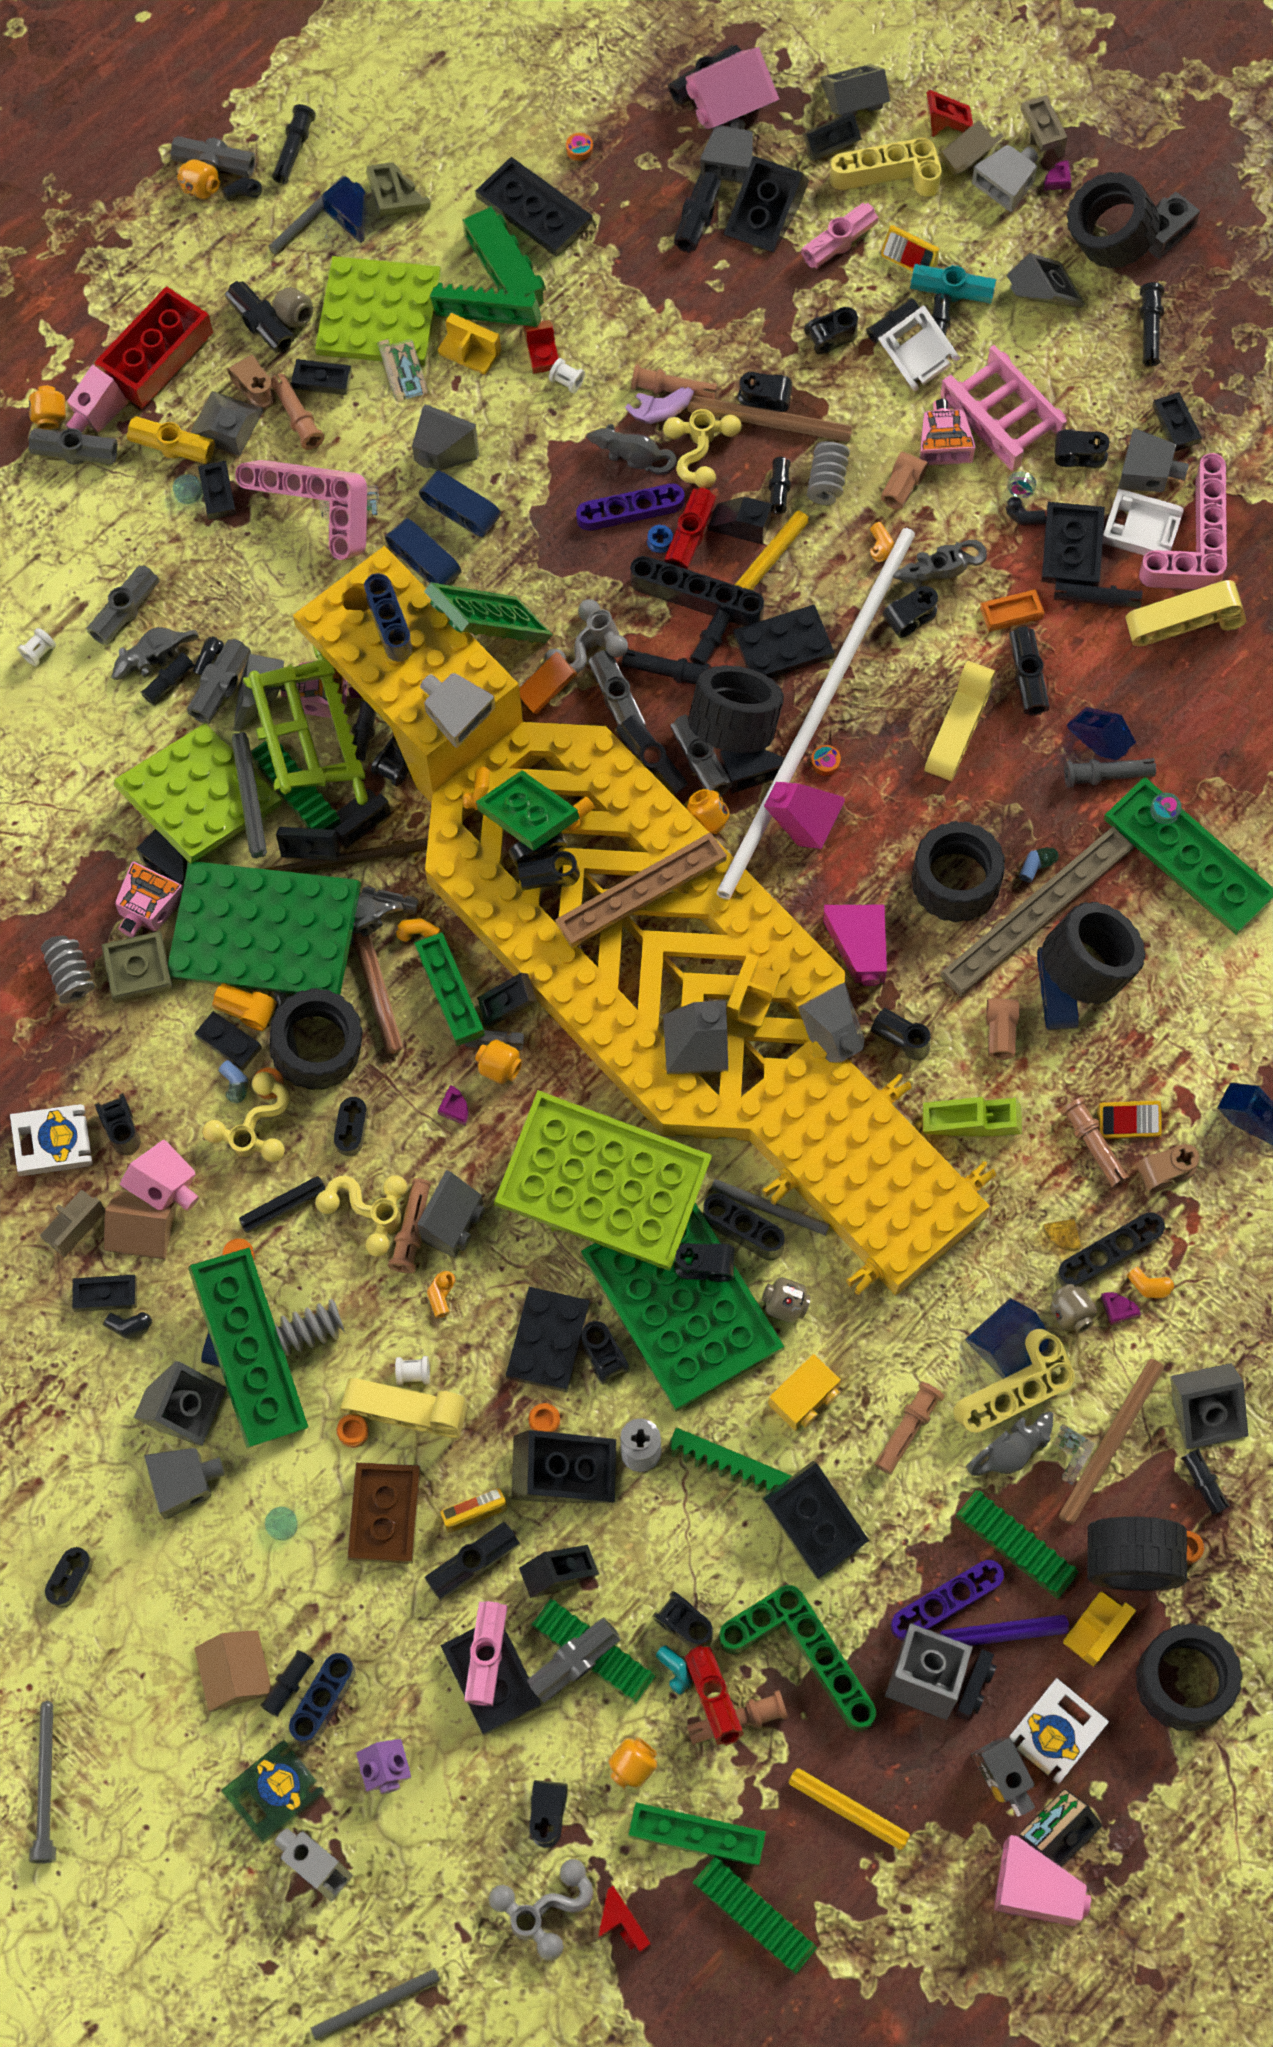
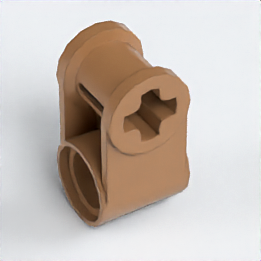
M252 354L227 368V372L234 385L242 391L252 405L263 409L273 405L275 394L271 389V379Z
M1181 1144L1164 1152L1149 1155L1137 1162L1136 1166L1149 1193H1156L1192 1177L1199 1163V1153L1195 1147ZM1179 1158H1182L1184 1162L1189 1161V1165L1186 1166L1184 1162L1178 1163Z

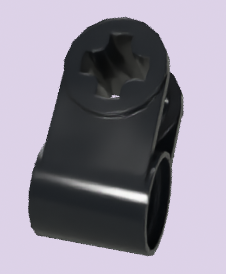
M841 307L822 317L810 320L804 326V333L812 339L816 354H826L856 339L858 336V314L853 308Z
M747 372L741 376L739 381L738 401L741 405L786 412L790 408L793 382L784 375Z
M1061 430L1055 436L1054 462L1061 467L1100 468L1107 462V450L1109 449L1110 440L1105 433L1099 431ZM1094 455H1097L1096 461H1094Z
M921 586L905 597L889 604L884 609L882 616L899 638H904L936 617L938 594L932 587Z
M393 734L384 749L376 756L371 772L375 775L380 774L392 781V785L398 787L407 777L409 769Z
M124 1093L119 1094V1098L102 1105L99 1102L96 1103L95 1108L116 1152L125 1156L135 1153L140 1147L141 1142ZM122 1134H130V1137L125 1141H118Z
M722 1243L683 1244L676 1251L674 1270L679 1277L686 1280L729 1282L734 1279L735 1248L732 1245ZM685 1258H691L692 1265H686Z
M592 1321L586 1324L581 1335L582 1346L600 1384H606L607 1379L621 1372H630L628 1362L619 1346H617L608 1327L600 1321ZM592 1332H599L605 1339L600 1344L595 1345L591 1344L587 1337Z
M671 1591L668 1602L659 1613L655 1612L652 1618L662 1628L678 1637L690 1648L693 1649L701 1645L709 1647L714 1637L713 1627L709 1619L697 1611L681 1595ZM696 1626H702L706 1628L708 1633L703 1639L695 1640L690 1636V1631Z
M534 1780L529 1830L534 1843L539 1847L551 1848L560 1840L563 1814L565 1813L568 1783ZM544 1823H549L553 1832H548L546 1838H542L540 1831L537 1829H543Z

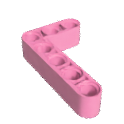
M1215 453L1206 454L1202 457L1197 471L1196 552L1154 550L1146 553L1140 568L1139 579L1148 587L1199 589L1222 581L1227 566L1226 464L1222 456ZM1207 545H1213V546H1215L1216 548H1211V547H1208ZM1149 567H1155L1158 570L1154 571L1151 570ZM1182 568L1187 570V572H1182L1178 569ZM1207 570H1213L1216 573H1210Z
M267 460L242 463L236 468L235 478L242 488L329 501V550L332 556L343 560L359 556L365 551L367 484L360 474Z

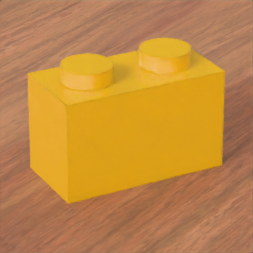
M813 1353L769 1396L768 1405L794 1431L801 1425L806 1428L818 1416L815 1411L823 1403L828 1406L839 1396L840 1391L838 1389L840 1388L841 1379Z

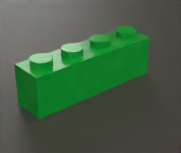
M492 206L462 219L464 236L498 291L504 289L505 295H507L511 290H514L516 296L521 291H524L526 297L535 292L538 305L543 304V291L546 290L545 284L541 276H536L532 271L533 267L529 257L526 254L522 255L520 252V246L515 235L508 233L503 216L501 214L497 215Z

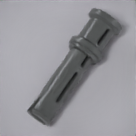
M1154 758L1102 763L1099 760L1091 759L1088 763L1076 764L1066 761L1064 765V778L1066 786L1069 788L1073 787L1074 784L1091 783L1092 786L1098 785L1101 781L1155 777L1156 763H1154Z

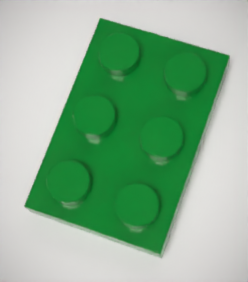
M523 770L476 801L478 810L533 851L580 819L578 810Z

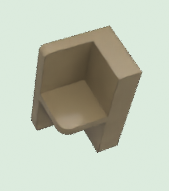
M1047 95L1021 103L1020 110L1030 128L1029 143L1031 145L1038 144L1041 152L1054 148L1058 158L1063 157L1068 137Z
M81 1189L65 1208L59 1204L57 1205L58 1216L40 1234V1237L63 1257H66L104 1215L105 1208L96 1197L92 1198Z

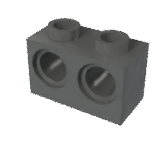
M1176 191L1170 197L1161 199L1156 205L1157 214L1160 218L1159 232L1153 246L1148 251L1158 259L1162 258L1195 229L1199 218L1200 210Z

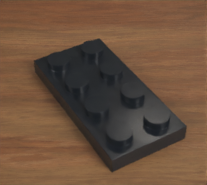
M512 156L475 190L477 199L488 207L492 206L496 213L501 214L504 219L556 257L593 222V215Z

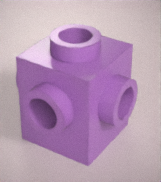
M401 1739L376 1742L356 1752L366 1792L380 1789L381 1794L391 1793L400 1789L399 1783L412 1778Z

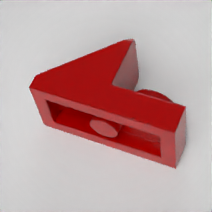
M932 90L926 92L932 137H935L946 126L964 133L973 125L969 105Z
M541 321L538 327L523 325L533 374L550 371L554 363L559 359L555 344L554 327L551 321Z
M613 1885L607 1891L598 1939L601 1940L622 1925L624 1930L619 1934L630 1951L636 1947L641 1954L651 1947V1943Z

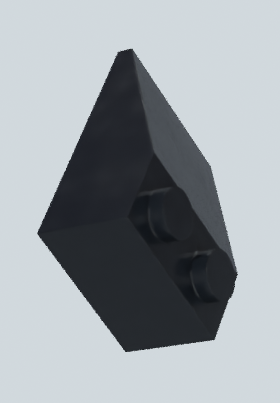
M753 156L724 235L775 253L800 207L810 180L802 172Z
M527 1430L513 1436L512 1500L556 1503H615L616 1439Z

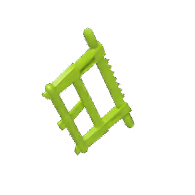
M313 646L315 656L318 658L316 661L296 667L290 664L287 667L261 674L253 670L249 673V678H243L244 684L253 691L262 727L255 729L258 740L266 739L277 778L273 785L274 791L280 789L282 793L288 794L292 788L326 787L328 782L353 781L352 786L358 804L366 805L368 803V796L362 781L365 779V773L360 760H357L355 756L357 746L352 744L354 736L349 733L351 725L346 723L348 715L343 713L345 705L340 703L342 694L338 693L339 684L335 683L333 679L334 667ZM321 679L345 763L320 767L296 683ZM285 685L295 721L274 725L264 688ZM298 731L308 770L288 774L278 736Z

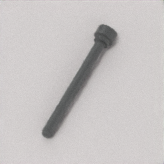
M44 1701L40 1705L36 1840L33 1841V1847L29 1848V1862L37 1864L56 1862V1847L53 1846V1840H50L53 1704L50 1701Z

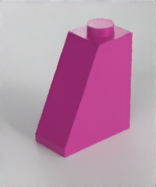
M775 782L764 807L798 846L822 849L845 799L843 796L802 784Z
M885 904L824 905L823 923L854 982L862 983L865 986H876L880 983H885L887 973Z

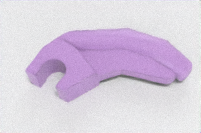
M688 387L686 389L680 388L665 398H654L638 393L636 397L642 403L638 409H634L628 403L625 409L636 420L653 424L679 414L688 406L694 392Z

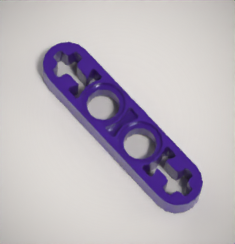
M666 484L581 503L576 510L577 524L580 528L591 531L675 513L684 506V491L679 485ZM668 495H673L676 501L671 502ZM656 497H659V502H661V505L657 506ZM647 499L651 501L652 506L648 509H640L636 504L639 500ZM614 505H620L624 508V512L620 515H613L609 512V508ZM600 509H604V517H603V518H602ZM590 512L593 519L588 520L585 513Z
M993 1560L982 1561L901 1609L894 1615L891 1622L893 1635L897 1639L904 1641L907 1631H900L898 1629L901 1623L900 1618L903 1617L906 1621L916 1617V1613L913 1611L915 1608H918L920 1618L926 1625L922 1626L920 1620L915 1622L914 1625L930 1630L995 1591L1003 1580L1002 1567ZM986 1568L988 1572L994 1570L996 1572L993 1578L994 1583L991 1584L989 1580H985L978 1585L981 1592L977 1593L974 1583L968 1577L972 1575L973 1580L976 1581L982 1577V1569ZM956 1584L966 1585L970 1590V1597L965 1601L956 1600L952 1595V1587ZM930 1600L938 1601L943 1608L942 1614L936 1618L928 1616L924 1610L926 1602Z

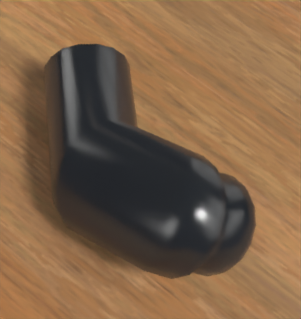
M242 177L224 187L221 191L225 199L230 201L239 195L251 198L259 197L263 187L257 180Z
M1011 497L1007 500L1006 513L1019 525L1045 524V510L1027 511L1022 506V501L1019 497Z
M215 636L205 639L193 669L195 673L202 675L206 666L213 662L215 655L220 654L224 647L222 640Z
M111 1312L105 1318L103 1326L125 1339H132L148 1331L152 1324V1318L149 1314L141 1312L124 1320Z

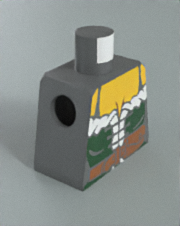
M1010 1737L997 1738L971 1753L972 1758L998 1802L1009 1801L1017 1817L1035 1808L1027 1793V1790L1032 1788L1034 1783ZM1008 1774H1010L1013 1779L1012 1785L1010 1787H1008L1006 1784V1777Z

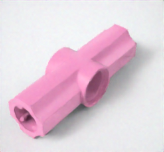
M861 203L844 217L832 219L827 230L801 249L805 262L811 268H818L834 255L847 252L854 240L878 223V216L874 208L869 203Z
M489 1601L479 1602L474 1639L470 1648L471 1659L464 1702L481 1706H493L498 1668L501 1661L507 1605ZM484 1646H490L495 1650L493 1658L488 1661H482L477 1658L479 1649Z

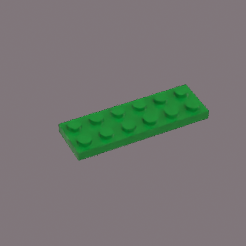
M432 582L424 590L431 599L430 604L437 611L445 613L450 619L449 624L460 633L482 634L503 639L511 638L531 643H547L553 635L516 596Z
M1144 777L1104 815V820L1110 826H1114L1134 847L1237 936L1273 901V887L1180 806L1177 805L1175 810L1168 811L1161 804V801L1168 796ZM1158 797H1163L1160 801H1156ZM1157 802L1164 807L1170 817H1162L1157 814L1154 809V803ZM1175 811L1176 815L1171 817V813Z
M250 1247L190 1265L188 1270L246 1448L309 1428Z

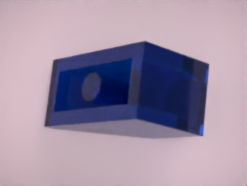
M344 176L321 194L324 211L361 244L365 241L366 193L358 182L354 183L347 176Z
M1085 707L1066 724L1075 736L1100 757L1117 760L1125 756L1128 749L1136 743L1121 714Z
M1230 1083L1217 1106L1218 1110L1232 1125L1273 1145V1101L1257 1085Z

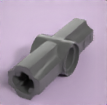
M177 136L174 137L171 144V160L187 163L189 160L196 159L214 166L218 174L223 171L249 177L252 176L255 168V153L230 148L225 142L217 138H208L203 142Z
M34 428L30 432V454L64 458L65 461L73 465L83 463L84 461L112 465L116 462L118 446L116 439L82 435L75 428H68L62 432Z
M138 565L121 587L110 591L108 603L86 628L87 632L100 644L108 645L125 623H129L137 617L138 607L160 582L158 576L148 567ZM128 603L126 606L118 607L120 604Z
M228 639L214 664H208L204 669L200 679V687L187 707L188 714L201 723H210L224 698H229L234 693L238 683V675L246 663L249 654H251L250 648L245 646L243 642L237 639Z
M605 650L595 653L592 658L588 659V664L604 696V703L610 709L617 725H620L635 713L646 727V723L630 692L629 682L623 677L615 658ZM613 691H621L623 695L616 697L611 695L610 693H612Z
M685 714L676 718L675 722L670 725L671 731L686 755L690 769L696 773L704 789L716 791L721 796L725 795L732 788V782L714 753V748L695 736L688 725L689 715ZM701 754L706 755L705 757H702V758L696 757L697 755H701Z
M603 1617L590 1629H587L579 1638L575 1637L554 1653V1658L532 1675L527 1682L537 1697L543 1703H546L571 1681L575 1682L596 1665L595 1662L622 1639L612 1624Z

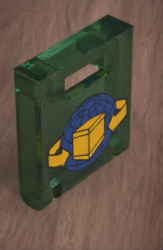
M285 1740L278 1743L221 1789L223 1796L262 1845L325 1794L322 1786L316 1788L312 1793L309 1792V1789L317 1783V1780L293 1750L281 1757L280 1754L289 1746ZM248 1793L267 1815L258 1824L240 1804V1801Z

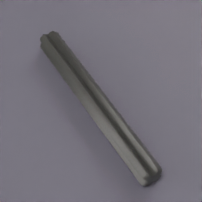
M241 732L239 734L235 733L232 736V744L249 852L252 858L257 859L264 857L267 854L249 738L245 732Z

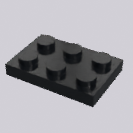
M1058 502L1047 503L1041 582L1056 583L1058 581L1060 583L1099 587L1105 507Z
M815 604L733 630V636L746 668L762 673L768 678L832 659L835 655Z
M529 1286L506 1371V1379L567 1393L590 1300Z
M815 1461L806 1465L762 1498L775 1520L817 1579L821 1578L869 1541Z
M505 1627L493 1706L468 1703L483 1736L542 1706L539 1697H537L527 1682L529 1676ZM475 1628L440 1645L464 1697L471 1659L470 1648L473 1643ZM484 1646L479 1649L477 1658L482 1661H488L493 1658L495 1650L490 1646Z

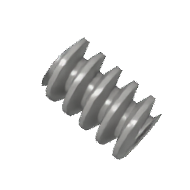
M823 441L815 446L807 496L814 503L828 506L834 504L836 498L843 495L842 487L845 485L844 477L847 473L845 467L848 466L847 457L850 455V450L843 444Z
M67 936L51 937L40 948L48 965V971L52 975V982L56 986L55 991L60 996V1003L77 1001L95 987L92 981H87L90 979L91 974L89 971L84 970L87 967L86 961L80 960L83 957L82 951L76 950L80 946L78 940H68Z
M330 1299L328 1302V1310H325L318 1303L316 1314H313L307 1307L304 1310V1318H301L295 1311L292 1314V1322H289L283 1315L280 1317V1326L276 1325L286 1356L291 1355V1345L298 1352H301L303 1350V1341L313 1348L315 1346V1337H318L325 1344L327 1342V1333H330L335 1340L339 1338V1329H342L345 1333L333 1299Z
M639 1418L628 1422L620 1435L622 1460L632 1471H649L657 1465L661 1457L660 1431L654 1423L646 1419ZM638 1444H644L643 1448H638Z

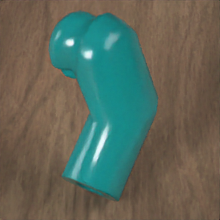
M667 1645L662 1646L658 1650L656 1658L673 1672L675 1677L669 1681V1686L675 1693L681 1695L687 1688L690 1689L692 1685V1679L686 1662Z

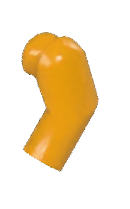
M877 522L870 527V531L876 539L874 548L870 549V555L875 561L882 562L888 558L894 546V541L882 522Z
M479 767L475 770L474 793L467 792L463 796V804L466 809L474 808V810H477L476 801L487 794L490 780L488 768Z
M584 797L573 805L578 810L580 819L595 809L594 804L588 797ZM580 819L568 826L567 829L569 831L576 830L580 826Z
M422 918L402 920L397 925L396 937L406 942L412 938V934H420L428 938L441 933L442 929Z
M1138 1266L1126 1275L1136 1289L1146 1298H1165L1174 1290L1172 1279L1168 1277L1148 1278Z
M450 1271L438 1273L427 1290L435 1318H442L450 1314L445 1300L455 1283V1276Z

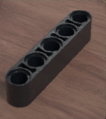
M647 556L637 557L631 563V585L634 590L711 616L715 615L716 610H723L732 617V623L741 626H747L763 620L764 599L761 594ZM639 573H647L648 575H647V576H640V575H638V574H639ZM669 581L675 582V584L673 585H667L665 583ZM700 590L702 593L695 594L692 591ZM720 599H728L729 602L723 603V602H720L719 600H720ZM751 607V608H755V609H757V610L751 612V611H747V610H745V609Z

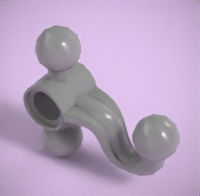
M587 599L582 601L578 608V614L582 620L587 622V626L576 638L574 645L575 661L570 664L577 673L585 667L587 659L586 650L593 646L606 647L607 653L617 658L622 657L628 650V642L623 636L619 635L611 614L607 610L600 609L599 604L594 600ZM551 649L545 653L543 660L545 663L555 652L560 653L565 660L566 656L559 649Z
M576 1859L567 1860L560 1868V1878L568 1886H577L579 1888L580 1894L576 1899L550 1893L538 1899L533 1906H519L515 1902L513 1890L507 1885H498L489 1893L488 1899L492 1909L497 1912H506L511 1917V1928L514 1935L521 1940L533 1939L537 1943L538 1954L545 1960H556L562 1954L564 1946L563 1941L558 1935L546 1933L541 1928V1916L550 1907H556L571 1913L580 1912L588 1907L593 1897V1888L586 1876V1868L582 1862ZM523 1914L533 1916L536 1921L535 1926L529 1931H522L516 1925L517 1919Z

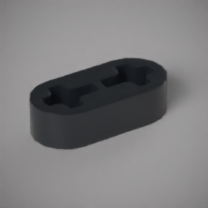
M561 831L534 851L522 842H518L509 849V854L514 865L518 867V863L545 859L563 851L567 847V842Z
M358 1097L344 1099L338 1111L334 1143L338 1152L345 1156L357 1154L363 1145L368 1111L364 1101ZM353 1106H357L358 1111L361 1113H356L354 1122L351 1123L349 1113L346 1111H351ZM348 1130H352V1137L356 1142H351L349 1147H345L341 1139H346Z
M73 1547L66 1550L47 1582L45 1596L55 1607L64 1608L71 1605L92 1568V1559L84 1549ZM81 1555V1560L84 1563L83 1567H76L70 1576L69 1574L73 1567L69 1563L70 1559H77ZM67 1579L68 1582L65 1585V1589L68 1591V1595L66 1597L60 1596L58 1600H55L57 1595L53 1592L54 1588H61Z

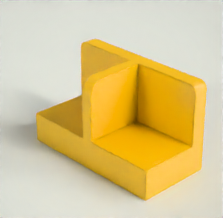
M451 313L446 320L447 335L438 348V354L483 375L487 374L501 351L500 334Z
M747 953L727 1004L726 1017L761 1028L781 975L776 971L758 966L759 956Z
M1100 1592L1065 1637L1063 1643L1094 1667L1136 1610L1126 1602L1123 1606H1120L1105 1593Z

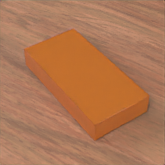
M1036 589L982 602L980 605L988 632L1044 619L1045 614Z
M555 652L519 688L520 698L533 713L537 714L577 675V672L560 653Z

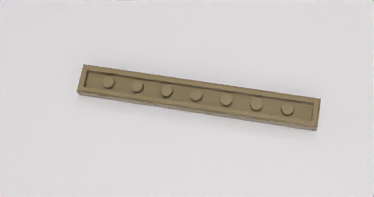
M1114 826L1111 827L941 972L940 977L962 997L1133 851L1134 846Z

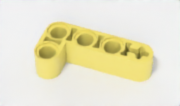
M917 138L835 155L831 161L830 183L835 189L847 190L912 177L917 193L924 197H931L939 191L942 171L933 142L926 138Z
M1231 580L1217 582L1135 609L1125 616L1134 646L1149 645L1216 622L1220 623L1223 630H1234L1243 626L1247 621L1236 584Z
M967 660L959 679L956 695L927 759L925 772L951 782L953 781L989 698L995 670Z
M1044 1329L1031 1331L1026 1337L1025 1346L1032 1365L958 1401L953 1410L956 1422L970 1432L978 1433L1071 1387L1075 1375L1060 1339ZM1044 1339H1048L1049 1345L1044 1352H1039L1040 1343ZM1060 1367L1059 1377L1052 1381L1051 1373L1055 1368ZM1032 1381L1031 1391L1023 1394L1024 1385ZM1000 1395H1004L1005 1400L1003 1405L999 1408H995V1400L997 1399V1397H999ZM972 1410H974L975 1412L972 1413L973 1419H972V1420H968V1419L971 1418V1413H970V1412H971Z
M349 1378L340 1411L348 1415L357 1414L364 1419L449 1438H459L468 1406L463 1396L452 1392L438 1391L437 1396L362 1379Z

